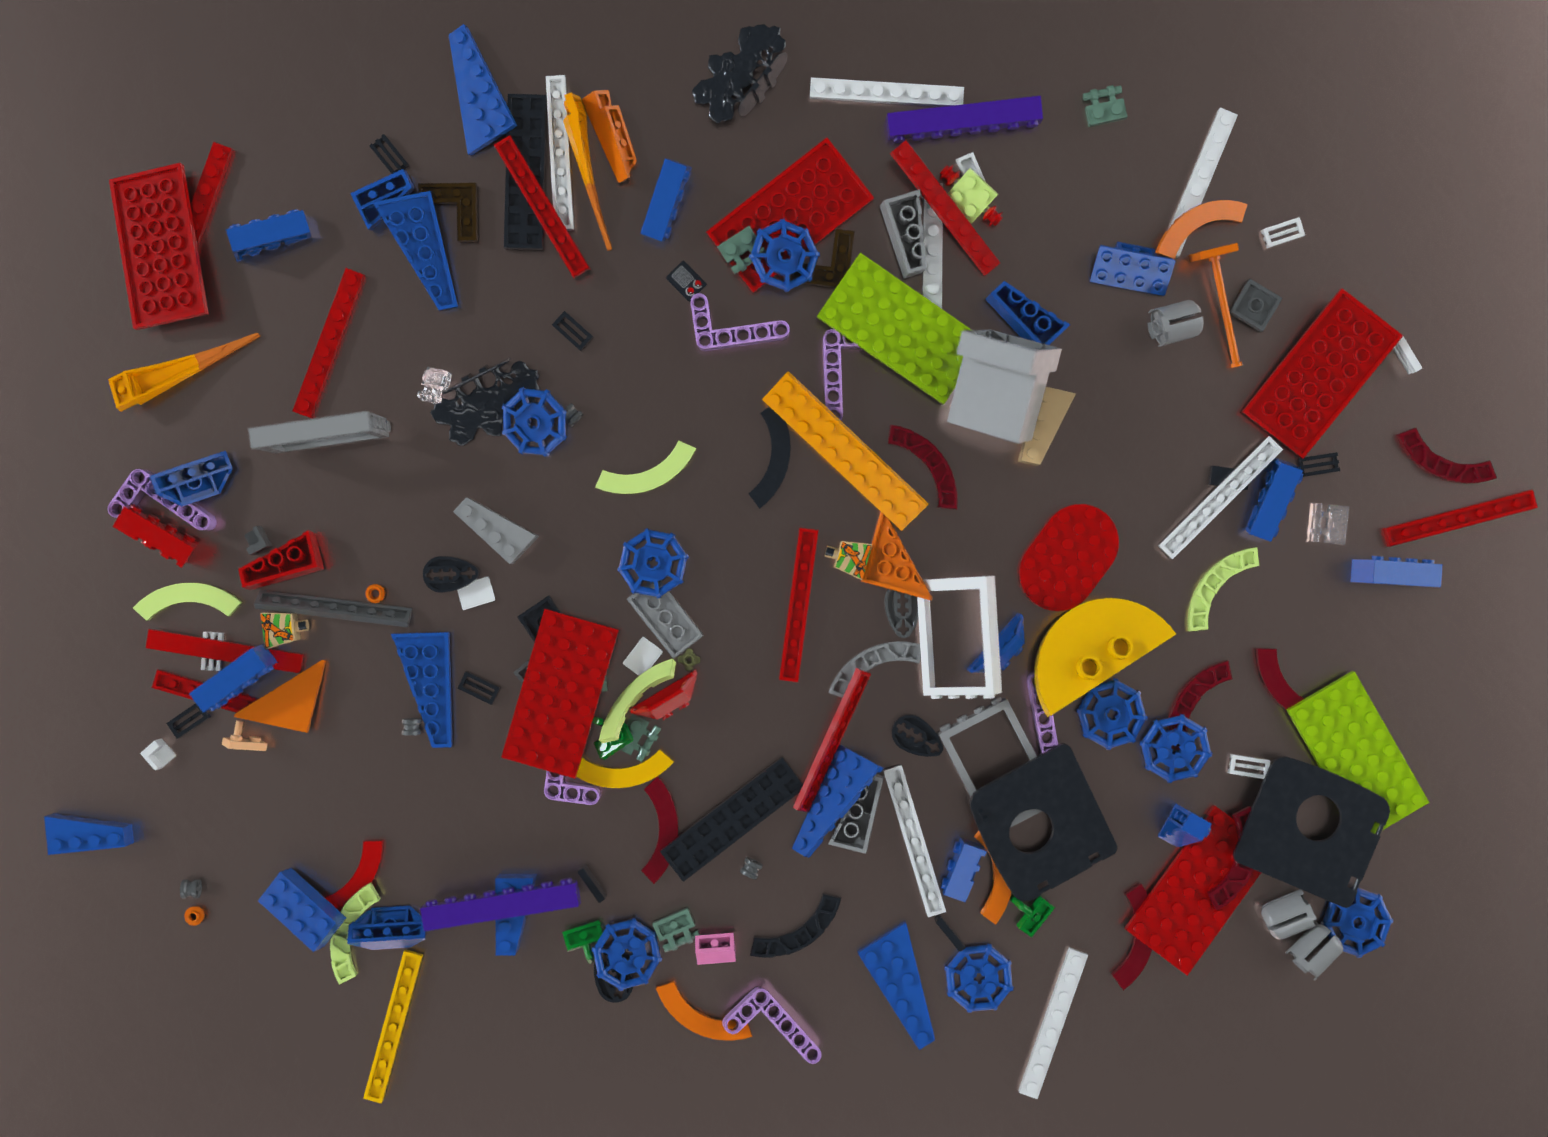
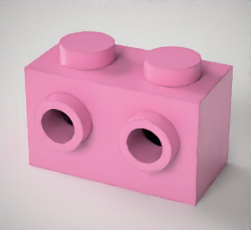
M734 933L695 936L697 965L736 962Z

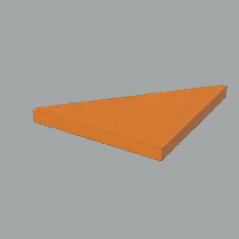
M880 512L869 558L861 581L932 601L933 598L891 521L884 513Z
M321 660L235 713L234 717L308 733L326 661Z

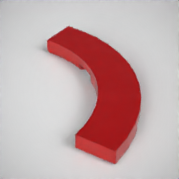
M364 840L361 860L353 877L340 890L324 897L339 911L358 890L370 882L372 883L375 879L382 860L384 840Z

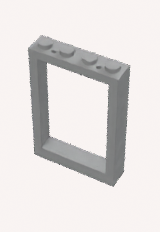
M365 411L249 428L248 430L252 449L277 454L389 437V432H391V425L387 418Z
M1005 697L993 699L991 705L984 707V705L974 709V713L970 716L965 714L957 718L956 723L952 725L947 723L939 728L941 731L937 732L970 798L976 789L949 739L950 737L1004 710L1029 760L1037 757L1011 705ZM1031 809L1020 813L1013 820L1011 827L1041 811Z

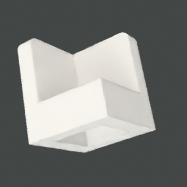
M162 738L153 741L140 753L154 770L162 769L176 757V754Z

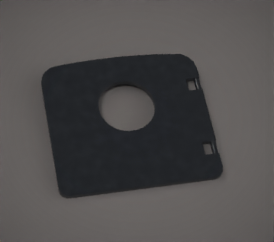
M1061 743L977 789L970 798L969 806L987 850L1013 895L1020 901L1028 902L1041 896L1042 893L1066 882L1091 868L1092 865L1114 855L1118 847L1071 747L1066 743ZM1036 809L1045 812L1052 823V833L1048 842L1041 849L1034 852H1022L1012 845L1009 835L1013 820L1026 810ZM1098 852L1099 856L1090 861L1089 856ZM1047 881V886L1038 889L1037 885Z
M1286 756L1278 757L1272 761L1233 851V858L1242 865L1347 908L1352 905L1359 884L1363 880L1381 837L1383 827L1387 823L1390 814L1389 804L1381 796L1337 774ZM1316 795L1330 798L1336 804L1340 815L1336 831L1330 837L1319 841L1306 838L1300 832L1296 820L1300 805L1306 799ZM1374 822L1380 824L1374 834L1371 832ZM1351 877H1354L1356 881L1351 889L1347 886Z

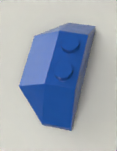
M223 451L149 477L156 495L183 507L220 494L233 467L227 452Z
M1017 613L998 634L1000 669L1002 671L1010 665L1011 662L1009 660L1013 656H1018L1024 649L1022 647L1025 644L1024 617L1020 613ZM984 650L967 668L970 673H985Z
M410 905L377 907L369 909L355 922L353 921L349 924L347 944L370 950L411 948L426 939V931L423 930L421 915Z

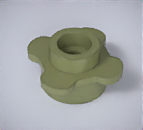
M691 648L686 649V652L678 657V662L684 665L686 671H691L693 666L701 661L700 657L696 656Z

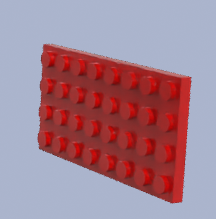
M826 137L707 230L706 234L717 247L748 226L751 227L757 236L756 232L758 229H764L779 222L780 219H785V221L804 229L808 228L813 243L816 245L873 201L874 197ZM778 230L769 234L772 239L777 238L781 235V231ZM786 230L787 235L795 238L799 237L798 234ZM802 239L800 241L802 249H804L805 252H807L809 250L804 242V239ZM763 240L761 248L764 247L766 250L768 243ZM786 250L783 253H780L783 260H785L786 258H790V256L787 255L788 251ZM747 251L740 258L744 260L749 256L750 252ZM762 258L760 261L767 273L770 268L766 265L765 258ZM734 260L730 262L731 266L733 267L736 265V262ZM753 263L747 266L745 271L738 272V275L752 293H755L766 284L760 282L761 279ZM773 272L770 277L774 278L778 274Z
M176 163L109 179L133 329L141 330L208 315L184 165Z
M1341 288L1241 412L1297 456L1304 459L1404 335Z
M544 609L501 758L570 778H577L618 636V629Z
M1215 805L1211 807L1203 818L1211 823L1209 835L1200 842L1183 846L1124 928L1187 976L1261 874V872L1253 870L1249 881L1243 886L1237 896L1221 909H1214L1207 891L1218 885L1228 874L1234 862L1233 851L1238 842L1234 819Z

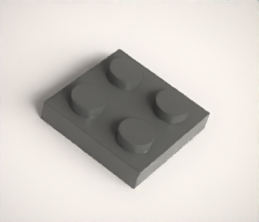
M1248 279L1229 311L1234 317L1262 332L1283 298L1252 279Z

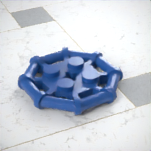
M780 219L779 222L764 229H758L749 259L752 260L761 279L760 282L780 288L784 292H789L805 282H811L820 252L817 251L809 229L789 223L785 219ZM780 230L781 235L772 239L769 234ZM786 230L798 234L799 237L795 238L787 235ZM802 239H804L809 252H805L802 249L800 242ZM763 240L768 243L765 253H759ZM786 250L788 251L787 255L790 256V258H786L785 260H783L780 253H783ZM805 257H809L810 259L805 270L802 267ZM760 258H765L766 265L770 268V270L767 273L765 272V269L760 261ZM797 271L802 275L791 281L789 279V275ZM773 272L784 276V282L770 277Z
M522 387L506 404H503L502 434L506 435L519 450L520 454H537L546 457L562 441L566 440L567 410L563 409L550 394L549 390H533ZM528 397H536L541 399L539 403L529 402ZM522 400L523 406L515 410L513 407ZM546 401L556 411V413L552 414L545 407L544 404ZM511 414L514 415V419H515V424H514V427H512V428H511ZM531 417L537 420V426H531ZM558 417V431L553 429L555 423L553 418ZM514 431H516L519 434V436L523 439V442H521L518 439V437L513 433ZM549 435L555 437L551 442L545 445L544 439H546ZM530 441H535L539 447L528 446L527 444Z
M646 528L645 531L623 543V552L617 570L621 573L633 594L639 593L659 599L677 585H682L686 561L689 557L676 540L675 534L653 531ZM651 538L665 541L662 545L651 543ZM646 539L647 544L642 548H634V546ZM669 544L672 546L677 556L671 557L670 553L666 549ZM630 551L635 553L633 563L627 565ZM652 558H656L655 561L658 562L654 568H650L648 561H652ZM673 561H679L676 576L671 573ZM634 569L639 579L636 582L628 572L629 570ZM669 576L673 579L659 588V582ZM643 581L654 583L655 589L640 585Z
M1117 678L1101 683L1088 691L1079 708H1076L1084 738H1089L1105 747L1106 750H1111V748L1127 743H1134L1144 722L1148 720L1141 700V692L1123 684ZM1112 688V694L1101 697L1098 692ZM1118 689L1130 695V697L1126 700L1117 695ZM1093 696H1095L1097 702L1092 710H1087ZM1133 701L1138 715L1132 713L1130 703ZM1111 709L1117 711V715L1114 716L1115 719L1113 720L1107 716ZM1086 714H1092L1095 724L1092 728L1089 726ZM1137 719L1131 732H1129L1127 728L1130 721ZM1098 729L1106 732L1107 739L1095 734L1094 732ZM1121 732L1126 734L1124 737L1112 740L1114 734Z
M1185 714L1162 720H1154V724L1144 739L1140 740L1139 744L1142 747L1146 770H1150L1167 780V783L1191 777L1197 778L1198 773L1213 754L1209 746L1207 728L1185 717ZM1178 724L1177 728H1174V730L1169 731L1163 728L1166 726ZM1183 725L1189 727L1195 732L1189 734L1188 732L1182 729ZM1160 730L1162 732L1156 742H1153L1152 739ZM1200 737L1202 749L1196 748L1194 739ZM1179 744L1180 751L1172 752L1171 746ZM1150 747L1156 748L1157 757L1153 760ZM1196 754L1201 755L1194 767H1192L1190 762ZM1162 762L1169 767V771L1167 772L1156 765ZM1184 766H1187V768L1189 769L1187 771L1174 773V768H1183Z
M1358 888L1352 905L1347 908L1329 902L1321 925L1331 930L1328 934L1329 940L1336 935L1332 927L1337 926L1341 932L1339 939L1343 944V951L1355 955L1357 958H1362L1363 955L1386 945L1385 940L1391 923H1393V918H1391L1383 902L1382 895ZM1360 897L1372 902L1369 905L1360 903ZM1338 907L1340 912L1337 921H1332L1335 909ZM1376 907H1378L1382 918L1376 917L1374 913ZM1360 917L1359 920L1362 921V924L1354 927V920ZM1379 924H1382L1379 935L1377 937L1375 934L1377 932ZM1347 939L1356 942V947L1344 944ZM1374 939L1373 942L1362 946V943L1365 942L1364 940Z
M636 918L611 925L607 924L604 932L591 950L594 954L597 977L618 988V991L648 984V980L659 962H662L656 932L636 921ZM629 928L627 934L619 936L615 934V931ZM634 929L646 937L642 940L633 935ZM611 935L613 937L611 945L607 949L603 948ZM650 941L652 955H647L645 943ZM625 949H628L629 952H632V955L629 956V959L622 957V954L625 953ZM601 953L607 954L608 965L604 967ZM646 959L652 960L643 974L640 969L644 966ZM614 969L620 973V979L607 972ZM637 972L639 975L638 978L625 981V976Z
M989 943L987 945L969 946L961 952L959 951L944 969L946 970L948 997H952L968 1013L972 1011L997 1010L1000 1003L1014 989L1012 985L1011 960L1006 959ZM984 953L983 957L971 958L969 954ZM989 954L994 959H996L999 962V964L995 966L994 964L989 962ZM966 956V964L961 969L956 968ZM1001 969L1004 971V982L999 981L998 971ZM954 973L959 974L960 985L956 987ZM977 973H981V976H984L981 982L974 980V977H977ZM997 987H1002L1003 989L993 1000L991 994L995 992ZM964 990L968 995H970L969 1001L962 997L958 992ZM987 997L989 1002L974 1003L975 998Z

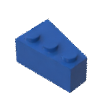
M402 169L350 194L367 229L372 231L383 221L373 202L407 196L415 190V187L407 171Z
M1175 804L1158 837L1177 848L1200 842L1203 838H1206L1211 831V823L1184 807Z
M960 837L959 842L956 841L954 844L953 852L955 854L953 860L950 859L947 864L946 870H948L946 878L943 877L940 888L943 895L966 902L974 884L976 871L979 872L981 867L979 865L981 856H985L987 851L982 844Z

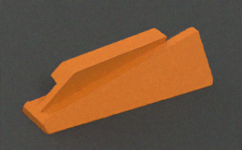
M595 90L582 98V103L616 179L620 183L630 178L631 168L635 166L637 159L619 105L612 106L608 90Z

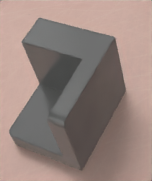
M255 526L252 531L244 535L249 544V547L246 548L249 555H257L272 547L262 526Z

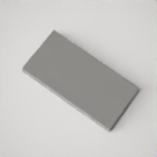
M662 581L659 582V588L664 586ZM647 582L643 586L655 589L654 583ZM670 591L659 599L639 593L632 594L627 598V601L673 659L704 636Z

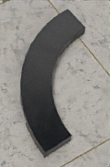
M770 407L760 413L766 422L771 437L772 449L769 466L760 483L748 493L759 509L768 503L781 486L790 461L791 444L787 423Z
M822 893L818 907L812 916L792 932L775 937L754 936L750 956L772 958L786 954L789 955L807 947L825 932L834 919L841 902V897Z

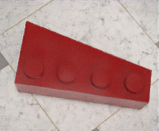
M134 504L124 506L112 527L134 540L142 539L141 543L149 549L160 550L159 553L166 559L177 560L176 565L181 568L188 562L198 545L195 541L196 538L187 533L183 535L177 532L178 528L171 524H162L159 522L160 519L158 517L142 513V509Z
M307 530L301 536L289 540L283 546L275 548L265 556L259 557L239 568L238 571L242 588L253 590L322 571L324 566L316 533Z

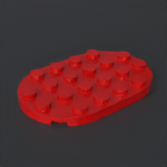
M1087 504L1070 505L1053 514L1026 549L1019 564L1020 585L1028 599L1035 605L1051 611H1065L1081 604L1090 595L1117 556L1119 536L1112 519L1101 509Z

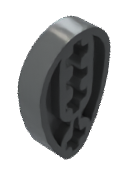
M888 589L884 596L887 619L897 636L907 638L914 630L919 619L917 597L904 593V598L908 599V602L904 603V607L908 608V612L901 616V613L897 611L901 608V603H897V599L901 598V594ZM902 619H904L905 627H908V631H905L904 635L898 631V628L902 626Z

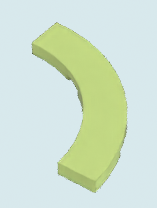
M678 441L671 454L664 461L642 473L622 475L602 470L595 488L617 494H636L653 490L672 480L688 464L696 448Z
M1257 547L1237 551L1226 556L1211 567L1203 576L1190 601L1187 619L1188 631L1208 630L1209 611L1215 594L1231 576L1243 570L1259 566Z
M179 583L150 593L140 600L133 609L146 621H149L161 610L173 604L197 602L210 605L229 617L243 602L228 591L209 584Z
M673 659L661 662L646 670L625 688L607 714L599 737L601 743L619 739L621 728L626 719L625 715L631 706L634 707L644 696L642 693L650 687L654 688L660 683L674 678L676 662Z
M371 882L358 890L341 909L340 912L346 917V920L330 939L331 965L339 985L358 974L352 961L351 947L347 944L348 929L350 923L355 922L371 905L380 900Z

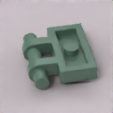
M1111 85L1107 86L1106 89H1092L1088 93H1083V100H1091L1092 104L1085 107L1088 127L1127 118L1124 98L1116 100L1115 94L1122 93L1121 85L1115 87ZM1108 97V102L1099 103L1098 98Z
M750 226L717 246L727 264L733 260L736 262V265L731 267L734 274L739 271H745L747 266L753 263L749 256L744 260L740 258L747 251L751 254L757 237ZM764 247L760 249L759 253H765Z
M632 714L627 725L634 740L620 750L630 756L634 749L639 751L636 759L643 762L644 758L651 752L650 748L653 742L657 741L661 728L654 725L650 731L647 729L650 721L639 715ZM644 734L648 738L642 746L638 742Z
M688 907L652 923L659 941L667 939L669 942L663 945L665 953L670 950L675 951L679 949V946L686 943H693L695 936L700 935L698 930L692 933L689 930L695 926V922ZM681 932L684 933L683 937L675 940L674 935Z

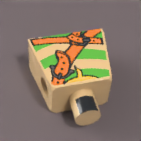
M840 541L839 548L827 546L825 557L835 559L833 567L862 580L872 544Z
M284 612L260 613L265 649L275 648L300 640V632L309 631L308 620H298L297 614Z

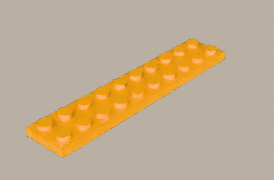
M789 371L762 399L901 531L928 506L929 503Z

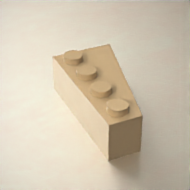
M1050 387L1045 388L1032 440L1022 443L1018 462L1034 466L1041 464L1076 393Z

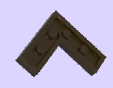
M418 183V193L431 191L434 204H457L458 242H478L476 183Z
M835 230L831 267L815 265L812 274L813 279L811 282L803 284L831 288L838 286L850 268L855 231ZM803 263L802 267L806 270L808 264ZM797 271L791 274L790 281L802 275Z

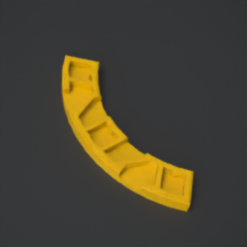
M661 749L644 762L625 768L602 767L582 757L577 777L585 782L601 787H632L657 777L674 761Z

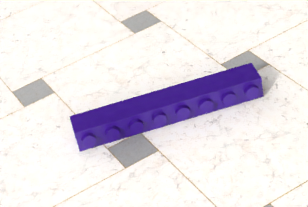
M1041 96L892 112L887 113L886 116L888 141H893L894 143L904 142L905 139L919 141L929 136L937 139L947 134L960 136L964 132H970V134H978L982 130L997 132L1000 128L1015 130L1019 126L1026 125L1027 128H1033L1042 122L1043 111Z
M565 878L561 879L559 883H553V881L542 882L541 886L527 884L523 885L522 889L514 890V887L502 889L503 892L495 893V890L483 892V895L476 896V893L464 895V898L459 899L456 896L445 898V901L437 902V899L428 900L420 908L423 930L430 931L579 907L581 899L578 880Z

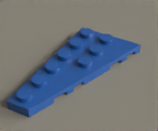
M463 24L449 34L467 153L472 156L515 128L517 124L468 27Z
M431 191L373 202L438 310L458 307Z
M450 632L392 633V639L397 647L398 656L401 658L406 678L413 697H415L417 702V708L422 716L432 748L453 747Z
M839 744L792 849L804 857L810 858L821 845L828 831H832L835 828V823L838 819L845 816L860 798L863 789L873 782L872 778L884 768Z
M905 921L859 950L858 955L920 1050L935 1041V1036Z

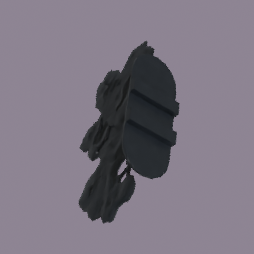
M765 24L743 27L740 29L738 37L739 54L735 55L732 52H726L722 56L718 54L709 55L708 68L713 73V78L701 80L693 88L692 95L694 96L695 103H710L709 117L713 121L720 123L722 120L732 119L736 102H740L739 115L745 116L757 102H763L766 98L764 93L769 87L774 88L777 84L776 78L783 70L788 58L786 52H781L772 60L773 53L780 52L786 47V40L780 36V27L772 26L769 28ZM763 50L767 52L768 56L765 58L767 61L762 58L761 52ZM759 60L763 62L762 64H757ZM759 66H766L767 68L756 80L753 77L754 70ZM753 83L752 87L744 96L742 92L743 88ZM735 95L738 98L732 99L731 96Z
M511 358L491 367L487 364L478 370V374L472 376L469 373L461 378L462 382L444 390L443 394L455 390V398L452 400L436 399L434 409L430 413L437 424L451 425L449 440L460 446H464L473 440L478 428H482L487 435L501 436L503 404H506L522 387L539 390L540 388L536 382L539 379L538 370L529 369L525 362L517 361L512 365L510 372L499 371L500 366L508 363ZM488 372H492L496 377L494 385L489 388L482 387L478 378ZM514 373L516 377H511L510 374ZM501 377L503 379L508 377L513 381L512 384L504 383ZM474 381L476 388L470 395H466L460 390L459 387ZM498 381L501 382V385L499 387L497 386ZM528 397L529 402H536V397ZM459 398L461 399V402H462L461 405H459V404H458V401H457ZM522 400L514 406V409L518 410L523 406Z

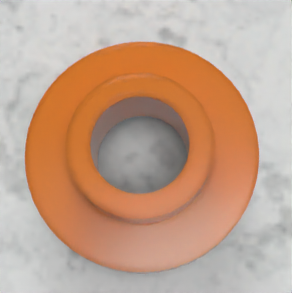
M372 584L366 589V598L371 603H379L385 597V590L379 584ZM374 590L379 592L378 597L373 596Z
M198 906L188 908L184 914L185 921L192 926L199 925L204 920V911ZM192 913L196 915V919L191 917Z

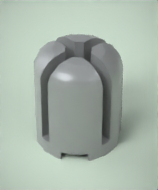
M1185 300L1151 309L1148 312L1151 313V322L1147 323L1151 339L1156 338L1160 344L1158 347L1198 336L1203 331V317L1170 325V323L1201 313L1200 307L1195 301Z
M1301 889L1267 902L1262 906V918L1274 938L1283 940L1319 925Z
M1321 924L1308 929L1285 952L1286 954L1291 953L1295 958L1293 962L1305 974L1307 972L1315 976L1313 980L1315 981L1343 952L1341 940L1334 935L1308 962L1305 960L1331 932L1330 929Z

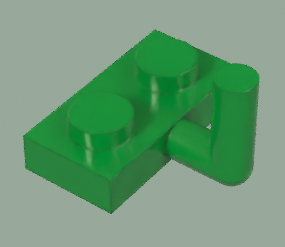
M593 718V724L603 726L605 719ZM623 723L618 740L601 743L598 739L594 742V746L600 759L605 760L634 739L628 725Z
M1014 895L1010 896V901L1025 913L1016 926L1032 938L1055 907L1041 896L1035 900L1031 907L1018 900Z
M599 920L562 932L567 951L583 947L587 962L592 964L594 957L590 945L597 943L603 933Z

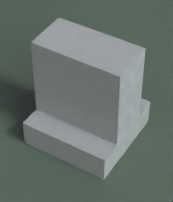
M992 329L962 331L957 354L962 355L963 359L947 422L1018 444L1031 441L1049 373L1056 372L1062 349Z

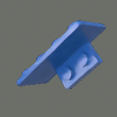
M1117 242L1116 247L1100 245L1090 281L1165 296L1176 261L1172 258L1157 256L1154 248Z

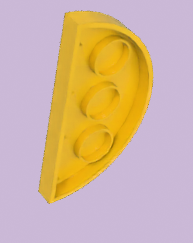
M1118 598L1096 599L1069 610L1056 620L1046 632L1035 659V688L1046 716L1049 717L1175 636L1176 633L1157 613L1129 600Z

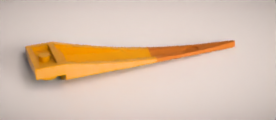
M571 92L564 95L566 99L564 106L566 111L570 112V115L565 117L563 123L607 251L612 250V246L599 205L591 164L587 114L581 97Z
M254 333L206 351L163 363L126 370L109 378L108 381L116 408L122 412L136 404L142 405L259 338L260 335Z

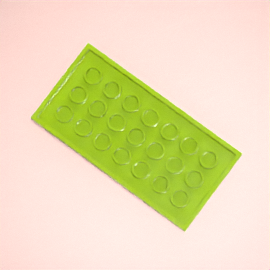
M859 253L817 315L819 320L858 345L941 404H945L955 389L963 359L962 355L957 354L962 331L972 329L862 253Z
M1354 671L1347 673L1286 710L1319 768L1348 779L1387 801L1390 814L1383 830L1430 803ZM1374 822L1371 829L1372 833H1376L1380 823Z

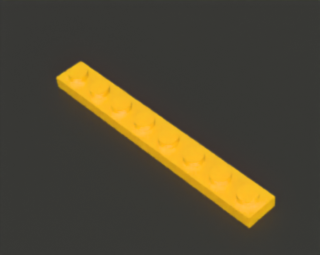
M407 949L403 951L363 1099L381 1104L384 1100L424 954Z

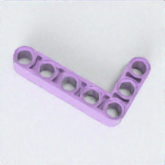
M697 293L691 298L696 342L702 351L781 341L789 336V324L781 320L712 330L707 297L702 293ZM703 299L705 304L703 307L697 308L694 305L695 301ZM700 318H705L708 320L706 326L700 327L697 325V321ZM778 326L786 328L787 331L784 335L776 333ZM765 329L768 334L766 337L760 338L757 335V331ZM742 331L747 332L749 335L744 341L738 338V334ZM722 334H727L730 337L727 343L719 341V337ZM701 338H710V344L707 346L701 345Z
M830 329L823 336L824 405L830 411H836L839 414V419L842 420L841 349L860 347L854 343H848L843 335L834 329ZM834 335L837 341L834 344H830L827 342L826 337ZM835 354L837 362H828L827 355ZM835 373L838 376V380L830 382L827 375ZM835 392L839 398L837 401L832 402L828 399V394Z
M144 469L133 470L108 505L110 516L118 518L117 508L119 505L122 508L126 505L131 506V504L137 506L144 495L147 494L198 530L210 531L217 525L216 518L195 502L181 507L177 504L173 505L171 501L156 495L149 477L154 475V473ZM143 473L144 476H145V479H144V481L141 483L140 480H139V477H140V475ZM131 489H132L133 492H134V495H133L132 498H130L129 495H128V493H129V491H130ZM189 506L192 508V513L190 516H188L186 513V510ZM204 517H206L208 520V524L206 527L202 525V520Z
M1033 671L1027 676V686L1039 754L1041 755L1057 746L1058 740L1053 715L1049 716L1045 723L1039 722L1040 715L1045 712L1041 704L1036 703L1037 692L1032 683L1034 678ZM1049 732L1051 739L1048 742H1043V734Z
M550 771L546 772L544 794L548 799L594 805L599 801L601 791L597 786L566 782L565 776H556ZM551 785L556 786L559 790L558 794L550 793L549 787ZM575 788L578 795L571 797L568 794V789ZM588 791H594L597 794V798L594 800L589 799L587 796Z
M762 987L752 989L723 1018V1028L730 1034H736L761 1011L803 1059L811 1064H815L821 1059L820 1049L771 994ZM763 992L764 999L759 1002L756 1001V994ZM749 1005V1014L742 1015V1008ZM776 1006V1014L770 1016L768 1012L770 1007ZM731 1019L736 1020V1026L733 1029H729L727 1026ZM785 1020H789V1028L782 1030V1023ZM802 1035L801 1043L795 1044V1037ZM810 1049L815 1050V1055L812 1058L807 1057V1052Z

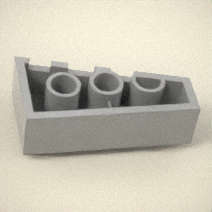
M920 189L886 199L880 205L903 279L921 274L926 269Z
M466 497L453 511L509 564H514L539 537L471 498Z
M876 774L872 778L873 782L863 789L860 798L845 816L841 818L829 845L866 854L884 775Z

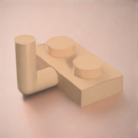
M236 720L234 735L223 737L222 745L228 749L267 750V743L262 741L261 737L249 736V739H245L241 736L244 725L242 720Z

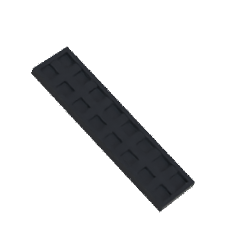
M508 94L507 106L517 126L507 132V136L510 135L545 192L547 95ZM506 167L504 249L543 250L544 228Z
M781 757L662 848L660 853L684 882L796 796L803 784Z

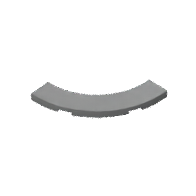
M907 641L886 642L860 652L839 671L828 693L843 698L856 668L868 671L875 666L889 661H910L919 664L921 661L920 644Z

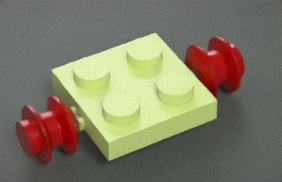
M947 165L940 172V180L945 178L947 180L946 186L954 185L947 194L966 219L972 224L983 212L985 213L983 221L988 219L990 221L989 227L992 224L996 226L1003 219L1001 216L1003 212L998 213L996 211L997 206L990 208L988 206L999 194L972 168H969L959 179L960 171L954 172L952 170L954 165L951 167Z

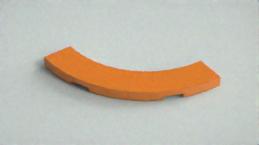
M1217 200L1189 209L1179 216L1168 231L1164 233L1155 254L1175 259L1184 240L1195 229L1208 222L1226 220L1242 223L1248 204L1232 200Z
M978 831L974 837L984 846L987 853L989 854L987 847L981 837V834ZM991 858L994 880L993 889L990 891L988 900L980 913L996 925L1008 905L1011 890Z
M675 981L656 986L658 995L669 1013L692 1032L717 1040H740L752 1037L749 1023L738 1033L730 1034L722 1026L723 1019L711 1018L692 1008L681 995ZM735 1019L729 1020L727 1024L729 1029H733L736 1026Z

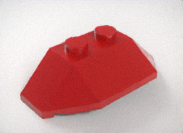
M696 669L630 708L629 711L632 714L656 720L661 717L663 720L673 715L672 711L676 708L682 710L689 705L688 701L692 698L698 671Z

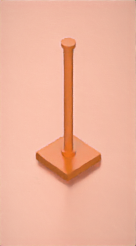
M1238 243L1188 255L1190 262L1208 258L1209 262L1211 261L1232 360L1231 368L1239 367L1243 364L1239 359L1219 259H1221L1220 255L1238 251Z

